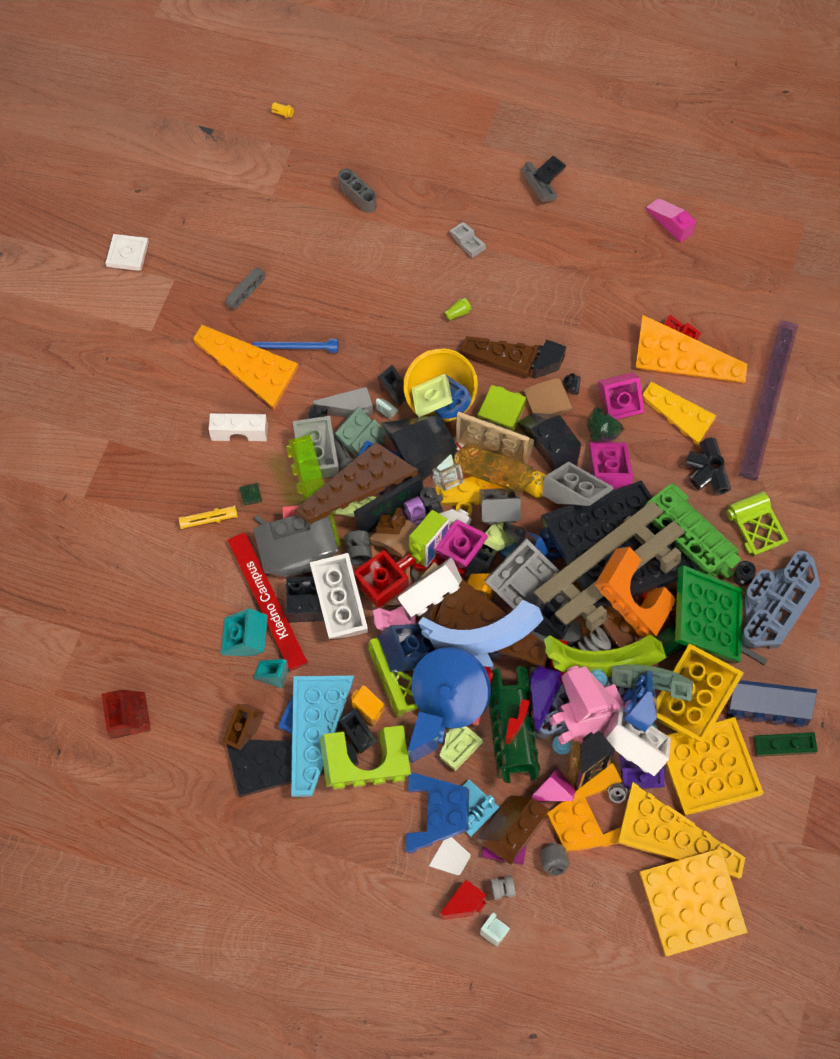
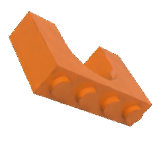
M630 547L618 548L614 551L596 581L595 586L611 602L612 606L620 612L625 621L636 630L639 636L642 638L649 634L653 637L657 636L676 599L666 587H660L650 591L643 604L639 607L631 596L630 582L642 560Z

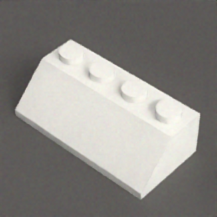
M346 553L310 562L329 639L346 638L367 633L368 627L349 554Z

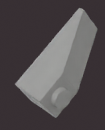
M367 387L313 401L316 409L326 407L328 409L327 415L347 418L357 407H360L368 417L373 415V405Z

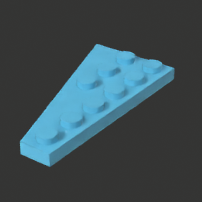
M294 676L292 797H313L323 769L320 737L323 734L336 732L354 681V676Z

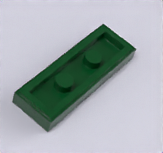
M815 732L753 736L756 757L816 754L818 752Z

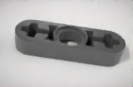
M258 267L255 268L229 294L226 299V305L234 310L237 309L262 284L266 273Z

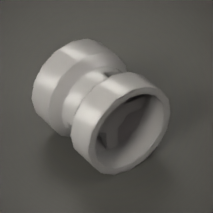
M512 875L505 876L501 880L498 878L490 879L494 900H499L503 896H516Z

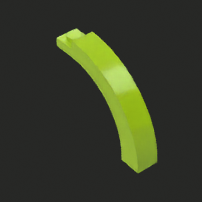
M650 634L633 644L606 651L575 649L563 644L551 635L544 639L545 652L552 659L554 668L565 673L568 668L578 666V668L586 667L590 672L601 670L607 677H612V667L614 665L652 666L666 658L662 642Z

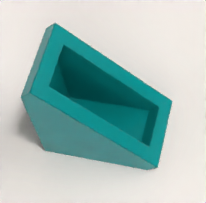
M287 660L259 661L253 679L283 688L289 672Z

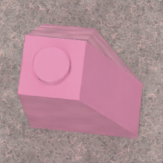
M570 667L561 677L577 723L614 714L621 708L619 703L586 667Z

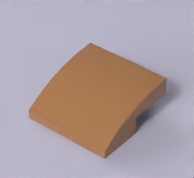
M560 378L547 380L524 389L533 413L561 416L573 410Z
M406 520L405 526L402 527L399 535L381 534L376 531L369 539L373 545L386 547L388 554L403 557L409 551V536L418 525Z

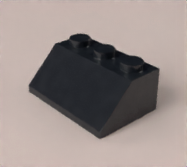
M599 730L594 734L590 732L582 739L584 742L581 744L577 760L576 791L607 768L612 760L615 748Z

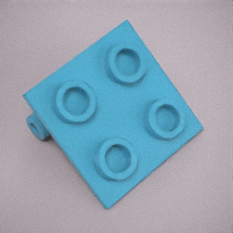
M469 779L463 786L469 789V830L466 833L472 837L497 811L499 806L494 803L495 799L491 795L487 796Z

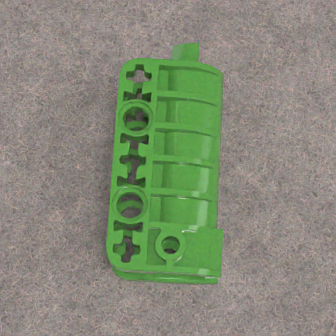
M674 483L666 486L646 503L647 505L652 501L663 511L659 519L655 518L651 522L660 531L665 528L662 520H668L669 523L674 521L685 531L673 543L699 567V572L714 578L722 574L726 579L734 574L729 568L733 569L741 561V558L737 556L740 550L687 502L689 497Z

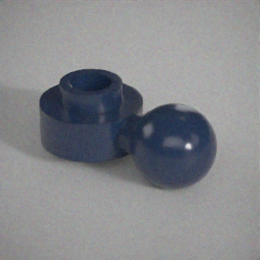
M542 528L539 536L543 542H546L545 546L551 559L557 560L561 558L562 555L546 528Z

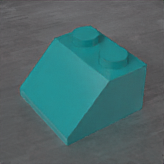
M248 608L225 617L221 655L254 656L263 653L267 615Z

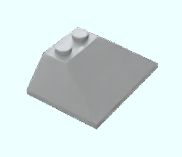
M526 538L488 576L485 582L515 609L522 600L529 603L539 601L534 595V591L545 584L554 573H559L560 571ZM560 593L548 601L557 611L568 603Z

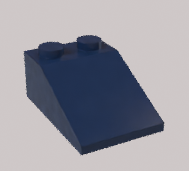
M419 624L390 625L378 636L390 672L413 670L425 655L436 650L430 639L422 634Z

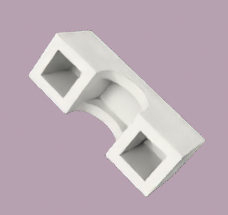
M210 414L209 433L211 441H230V436L233 434L245 435L248 441H267L268 422L266 414Z

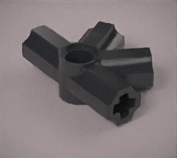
M712 437L705 438L700 442L703 454L690 451L685 467L697 470L689 477V480L696 489L702 490L711 482L714 494H726L731 491L717 440ZM717 464L720 467L714 468L711 465Z

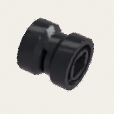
M750 561L740 562L733 575L734 581L740 586L749 585L756 573L755 565Z

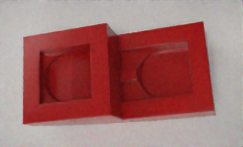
M668 315L663 322V325L695 340H698L701 332L688 322L684 325L672 315Z
M521 699L518 719L509 718L505 744H510L521 730L528 711V700Z

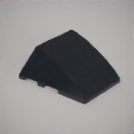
M440 415L381 422L401 459L416 468L423 481L457 449V445Z

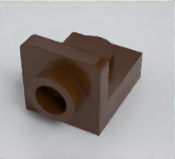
M397 508L394 515H381L376 526L377 533L399 535L406 523L402 509Z

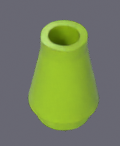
M460 298L444 313L447 319L451 321L452 319L469 314L472 308L466 298Z

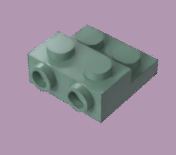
M360 407L355 408L333 433L356 458L366 440L372 443L377 442L380 445L386 440L384 428L375 419L371 420Z

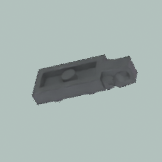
M526 162L521 170L541 202L555 201L557 194L551 185L536 175L537 170L531 162Z

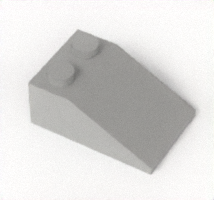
M330 416L293 421L302 481L335 477L339 473Z
M567 462L544 477L542 495L556 504L590 506L611 492L613 486L576 465Z

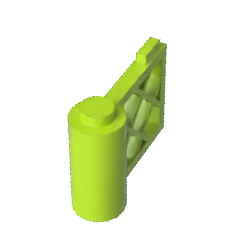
M764 491L728 505V510H726L727 517L737 524L746 541L743 545L748 554L752 553L753 557L789 541L771 508L770 499ZM769 515L772 521L770 526L760 522L762 516ZM747 522L755 524L754 532L746 531L743 524ZM759 526L769 530L766 538L756 534ZM771 531L778 533L781 540L778 542L770 540ZM754 538L764 541L763 548L756 550L753 544Z

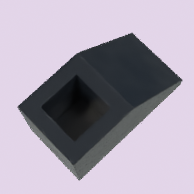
M546 339L544 345H540L538 349V359H534L530 369L533 370L532 378L537 379L559 371L565 358L567 346Z

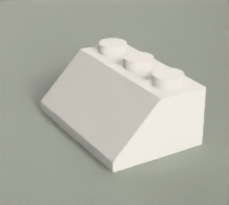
M452 557L410 585L398 596L399 601L411 617L415 614L418 616L422 615L428 610V605L431 603L434 605L438 604L444 599V594L447 592L452 594L460 588L459 584L462 579Z
M620 705L621 708L615 712L605 730L604 736L626 760L634 762L644 772H649L655 776L669 760L671 738L652 725L646 732H643L624 720V707Z

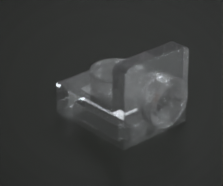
M454 464L441 471L437 468L432 469L433 483L444 491L464 483L461 466L458 464Z

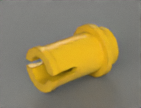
M274 102L271 109H274L271 110L272 113L283 115L285 118H291L294 114V108L291 105L286 106Z

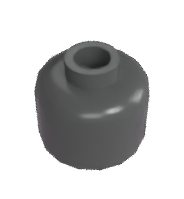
M551 842L541 850L540 858L545 872L552 876H558L563 874L569 867L567 850L564 846Z

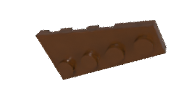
M466 336L461 346L460 354L527 378L531 371L532 362L537 357L540 345L526 346L525 343L510 344L502 340L494 342L486 338Z
M613 606L604 608L607 611V620L601 624V627L607 636L611 637L616 649L643 639Z

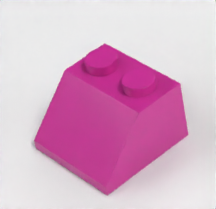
M632 372L598 381L600 398L609 421L645 413L640 377Z

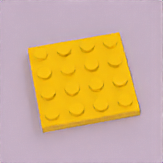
M735 717L715 722L703 744L679 732L667 735L671 738L669 760L665 764L684 817L756 798L764 794Z
M721 848L639 872L664 956H670L748 933Z

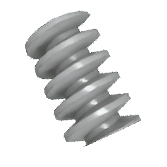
M598 627L596 628L597 634L593 631L589 633L591 639L587 636L584 637L585 644L582 641H578L579 648L574 645L572 648L584 651H605L611 648V643L606 633Z

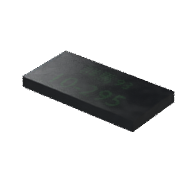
M419 474L411 477L355 510L354 516L357 530L371 532L376 529L381 515H394L397 508L405 509L404 502L417 496L420 498V492L424 488L422 477Z

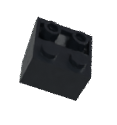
M313 576L286 577V614L289 623L324 621Z

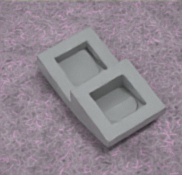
M464 222L450 230V234L472 258L486 250L485 243L478 239L474 234V230Z

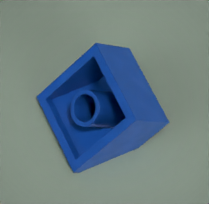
M422 712L418 713L408 748L410 763H414L437 750L439 743L443 744L446 726L443 725L442 717Z

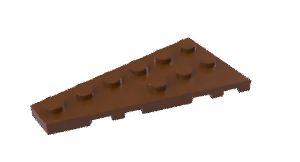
M375 442L295 509L296 515L309 524L331 515V512L336 509L349 507L350 503L356 500L360 502L382 492L393 483L397 485L403 482L404 478L417 476L418 470Z
M462 579L458 590L452 594L446 593L434 623L449 629L472 630L491 625L508 614ZM531 632L514 644L496 651L544 668L548 659V655L545 652V643Z

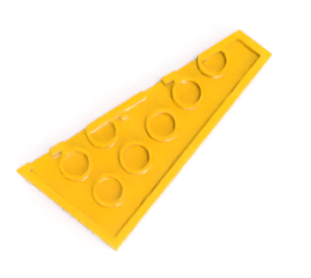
M631 783L617 841L618 844L675 861L721 848L730 877L741 879L745 862L744 856L713 838L710 833L697 827L695 823L670 806L657 800L652 794L639 788L636 783Z

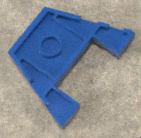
M411 772L408 780V791H428L427 832L406 834V852L409 854L414 853L417 849L429 847L437 841L446 840L468 831L469 789L461 785Z

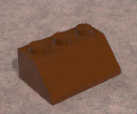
M511 795L477 841L512 865L543 824L550 809L533 797Z

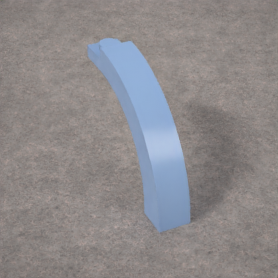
M522 600L510 614L501 620L478 629H449L424 617L418 623L422 629V634L430 639L434 648L456 647L472 655H481L503 649L521 640L543 620V616L539 607Z

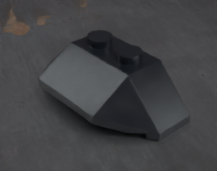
M532 413L518 422L526 436L534 440L535 448L552 471L567 462L577 466L581 443L560 415Z

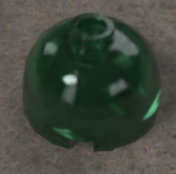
M594 407L586 423L587 429L591 433L590 437L598 443L600 440L604 442L616 440L624 431L623 425L610 414H601L602 409Z

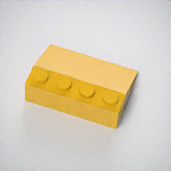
M689 644L673 672L693 682L692 700L687 701L671 697V692L662 690L656 699V721L703 744L744 672Z

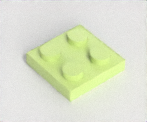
M442 374L412 388L415 411L418 417L453 403L446 374Z

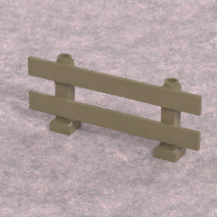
M651 501L636 514L627 517L623 524L559 573H554L545 584L534 591V595L545 604L560 593L568 603L559 609L555 616L566 626L581 614L586 619V627L592 632L607 620V611L602 606L597 609L593 605L603 595L595 586L596 582L583 592H580L571 583L632 536L642 544L641 547L634 551L642 560L636 570L655 556L661 562L660 569L666 574L678 565L681 560V552L677 548L671 551L667 546L683 535L685 531L674 521L656 535L646 528V525L663 513Z

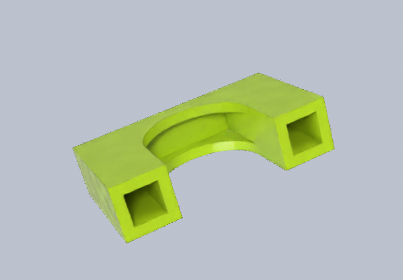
M385 727L379 731L382 759L377 769L369 771L357 768L350 761L347 754L344 732L323 734L320 737L326 787H333L334 790L346 788L345 785L353 784V787H362L367 782H373V785H380L386 783L385 780H393V783L405 781V778L411 774L404 727Z

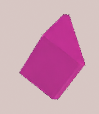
M456 519L436 546L435 551L445 560L452 557L457 568L467 567L488 538V535Z

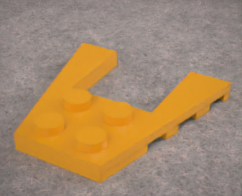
M613 763L575 791L576 796L573 801H563L548 812L547 817L560 844L566 848L567 853L618 844L617 841L621 827L603 835L586 798L608 790L609 786L615 783H622Z

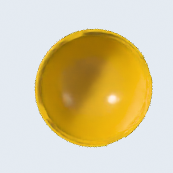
M450 349L429 350L418 356L409 366L404 378V394L410 408L416 413L412 388L445 373L464 386L471 395V403L466 411L463 412L465 414L473 405L478 391L477 375L468 359ZM432 411L431 413L423 415L421 417L432 416L437 414ZM457 417L450 418V419H445V418H442V419H443L444 422H450V421H453V420L457 419Z

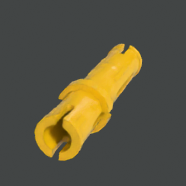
M236 506L222 509L214 508L213 511L179 517L181 529L216 521L220 523L221 520L238 517Z

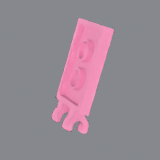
M615 684L606 687L605 689L619 705L624 707L623 700ZM569 702L560 706L561 712L552 715L549 721L552 726L565 722L569 730L558 737L560 745L572 740L578 745L584 742L582 739L590 732L594 734L599 730L604 734L614 714L577 723Z

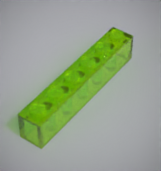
M311 434L288 440L289 446H286L288 457H292L294 464H291L293 475L298 476L299 482L296 483L298 494H303L304 501H301V504L324 486ZM331 512V515H329L334 532L337 548L341 547V543L336 529L333 514Z

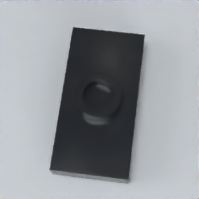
M504 523L502 530L518 545L526 538L534 546L536 545L537 541L527 533V529Z

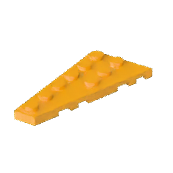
M642 315L635 369L745 383L746 363Z
M201 325L193 338L194 343L208 355L214 357L221 366L227 368L229 373L248 389L255 392L257 397L269 404V407L273 410L298 369V363L204 325Z

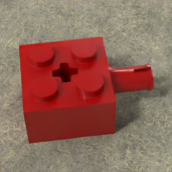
M382 550L353 571L356 584L377 609L409 587L408 576L403 571L416 563L414 557H410V553H407L395 562L385 550Z

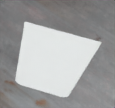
M451 837L443 841L429 866L460 875L471 855Z

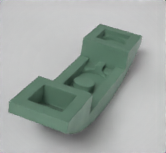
M626 664L614 665L612 667V685L615 684L616 686L631 689L638 677L644 675L649 670L652 672L655 689L671 692V697L687 701L692 700L693 682L678 673L645 665Z

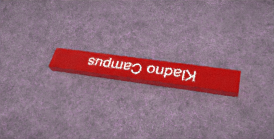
M244 532L227 539L261 613L267 615V625L283 659L287 660L289 671L291 672L307 665L308 661L246 533Z

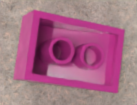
M589 442L591 475L613 486V490L632 484L633 472L627 443Z

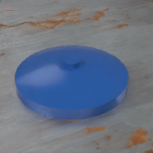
M443 647L430 652L419 661L412 676V693L418 708L422 713L442 717L443 725L446 728H461L470 725L484 713L489 704L491 686L488 674L481 662L463 649Z

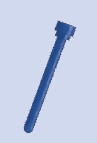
M331 338L327 342L252 343V345L261 349H327L330 353H338L339 350L338 338Z

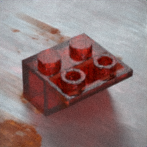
M117 690L101 694L106 730L111 739L151 731L145 692Z

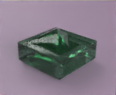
M258 483L239 487L244 506L262 502Z

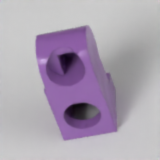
M417 496L404 502L405 509L402 510V513L406 520L419 525L426 517L421 499Z

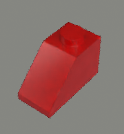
M466 879L441 911L440 918L447 920L474 916L476 912L481 913L487 904L485 902L486 894Z

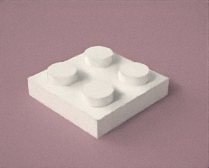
M113 234L106 266L141 271L149 243L148 238Z

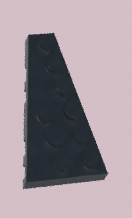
M250 739L241 750L227 744L240 798L292 784V741ZM346 744L350 761L353 765L358 766L359 763L354 745ZM323 766V769H322V771H321L320 776H321V775H325V773H324V766Z

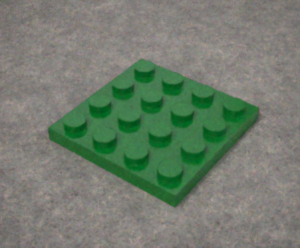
M687 566L678 567L675 642L686 646L692 644L710 655L735 664L741 662L743 589Z

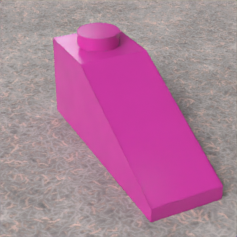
M659 198L646 207V210L680 243L694 233L696 220L684 209Z

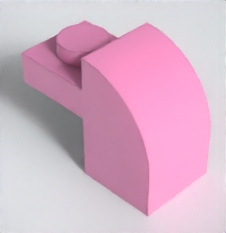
M404 606L393 611L381 608L373 611L374 624L377 629L381 630V633L390 625L417 624L416 616L411 617Z

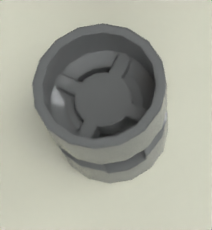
M357 530L349 532L344 536L347 548L346 553L349 554L351 565H363L372 558L368 532Z

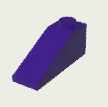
M538 666L535 673L532 672L529 678L535 730L537 731L540 730L562 685L561 672Z

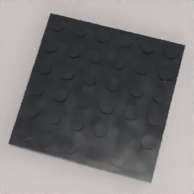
M641 480L612 490L590 506L569 505L541 515L540 520L566 564L569 565L623 524L627 517L633 516L644 508L646 503L653 497ZM662 520V524L665 527L670 524L668 520ZM651 522L645 526L654 535L660 532ZM632 536L618 548L630 547L633 551H636L642 544ZM672 542L667 547L671 551L677 548L681 552L680 563L665 574L660 569L661 562L654 556L633 574L630 582L631 596L634 598L656 588L677 582L678 567L683 565L697 571L700 569ZM614 551L576 579L583 591L598 580ZM605 596L593 604L597 609L600 606L603 608L612 606Z

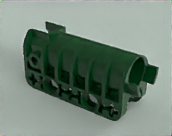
M518 666L516 670L517 685L502 686L500 669L491 670L493 676L490 683L491 695L488 706L497 778H503L505 783H511L510 775L520 772V774L529 773L530 781H534L539 778L540 764L538 763V749L536 748V734L534 733V719L532 718V704L530 703L528 670L523 666ZM521 699L528 700V711L521 730L510 744H505L509 718L518 719Z

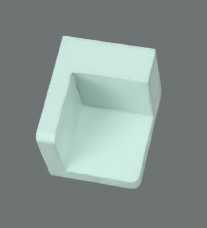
M493 912L481 928L480 935L498 947L510 928L496 918L497 915Z

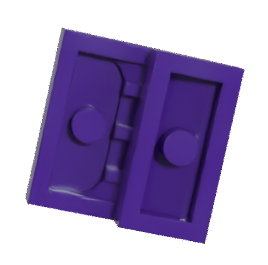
M619 753L623 787L630 789L632 782L636 783L639 788L665 787L663 767L653 776L649 772H644L634 762L626 760Z

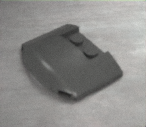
M295 515L253 528L263 570L266 574L270 573L281 577L306 574L312 571L310 562L330 558L333 554L336 555L339 552L329 516L309 524Z

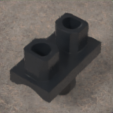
M432 487L423 488L420 492V499L423 502L427 515L431 510L438 514L442 513L443 509L440 504L443 501L442 495L440 494L436 497V491Z

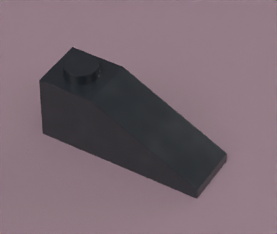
M483 544L470 561L465 575L470 577L471 574H488L498 551Z

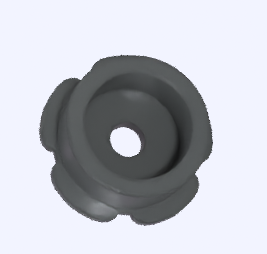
M621 783L609 786L607 791L609 799L614 803L623 802L628 795L627 788L623 787Z

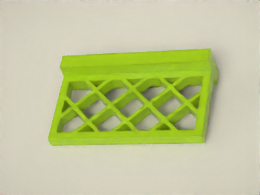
M378 638L371 639L367 648L395 717H401L406 712L418 709L416 703L407 706L405 701L406 694L413 696L412 691L409 690L412 684V677L403 672H390ZM399 676L410 681L407 689L398 684Z

